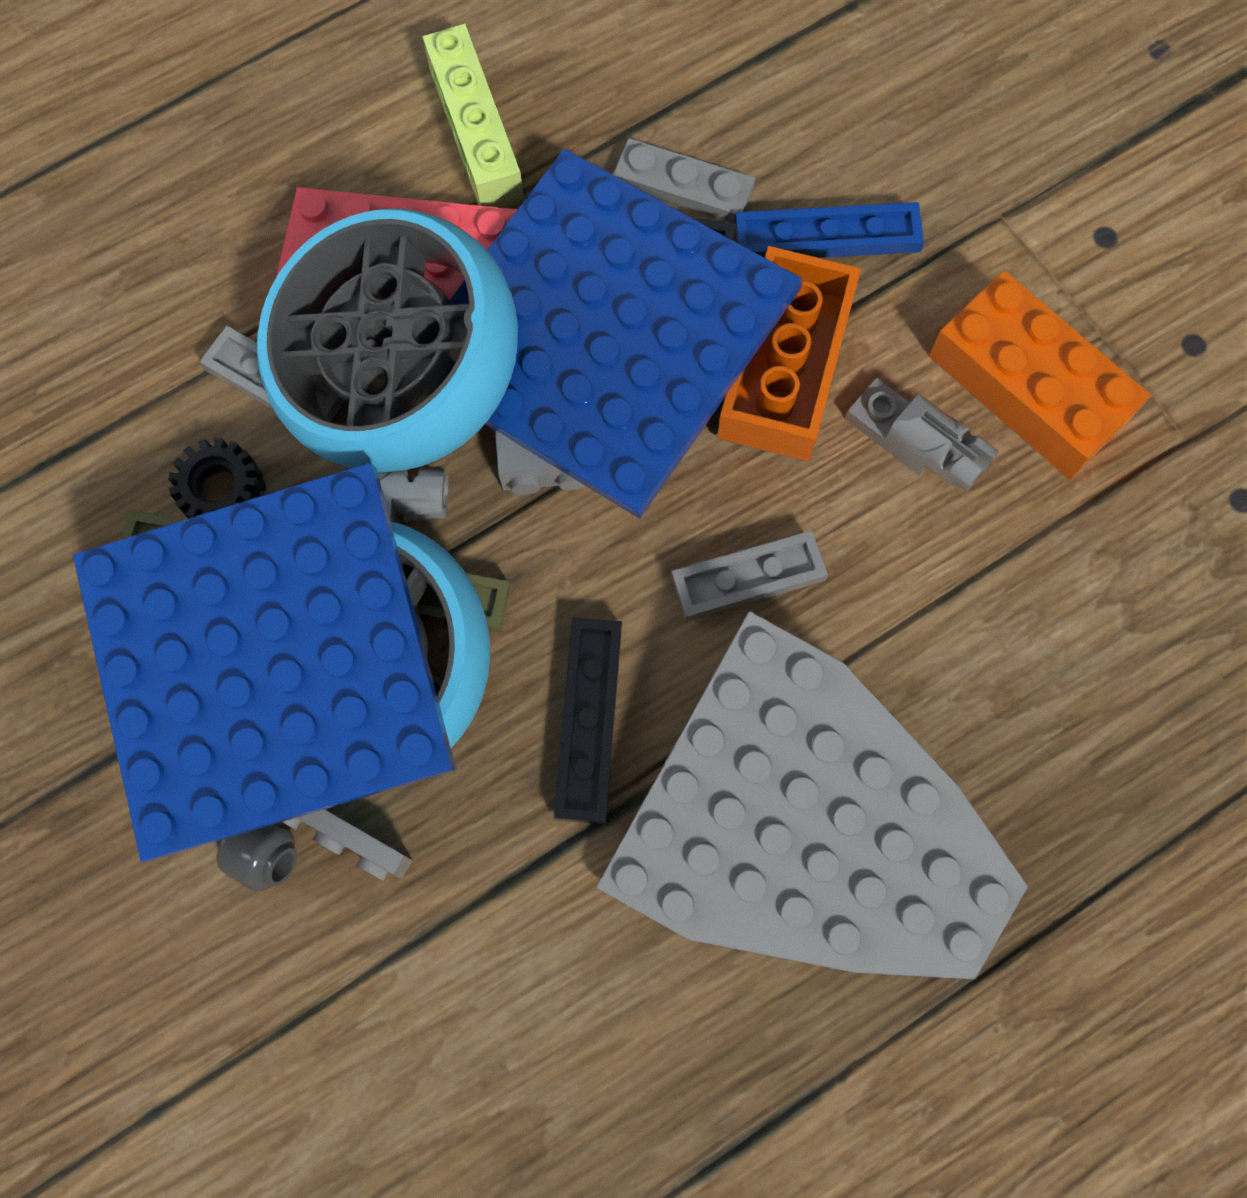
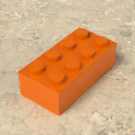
M768 246L765 258L802 278V288L726 394L720 415L717 439L810 462L861 268Z
M1005 270L940 330L929 354V357L1069 480L1135 416L1152 396Z

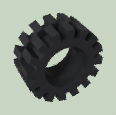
M214 438V446H211L206 439L198 441L201 450L197 452L191 446H188L183 451L189 458L184 462L177 457L173 465L179 472H169L168 478L174 486L169 488L170 496L176 501L174 503L188 519L262 496L260 491H266V484L261 478L263 474L245 449L242 450L239 444L230 441L229 445H227L223 438ZM225 470L234 475V488L226 497L218 501H209L202 497L201 485L210 474Z

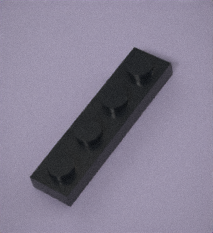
M572 618L554 810L555 821L606 824L622 621Z

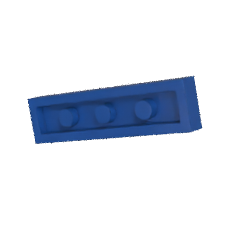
M919 202L736 212L735 216L736 242L764 258L768 246L817 258L918 253L921 252L924 244Z

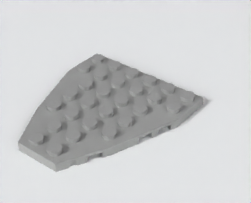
M748 611L596 888L692 941L854 973L976 979L1028 886L961 789L842 661Z

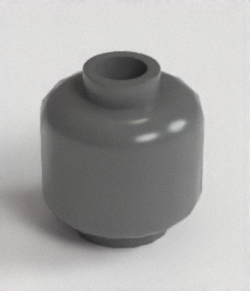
M273 824L217 841L218 850L216 857L218 868L226 876L253 891H264L282 884L291 875L297 862L294 836L279 824Z

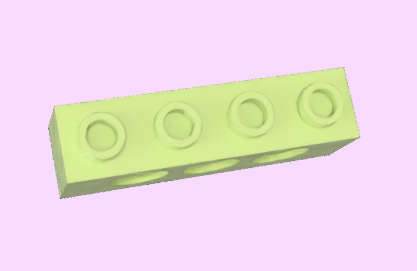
M466 24L422 36L429 69L478 205L509 208L523 203L525 200L521 172Z

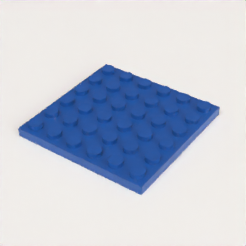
M563 149L487 250L500 267L513 297L518 323V345L511 380L498 407L485 425L503 434L529 452L640 519L726 397L730 388L802 288V278L570 151ZM465 280L449 300L451 305L470 304ZM439 333L432 336L428 344L434 341Z
M371 462L73 554L141 862L160 859L456 770L377 468Z

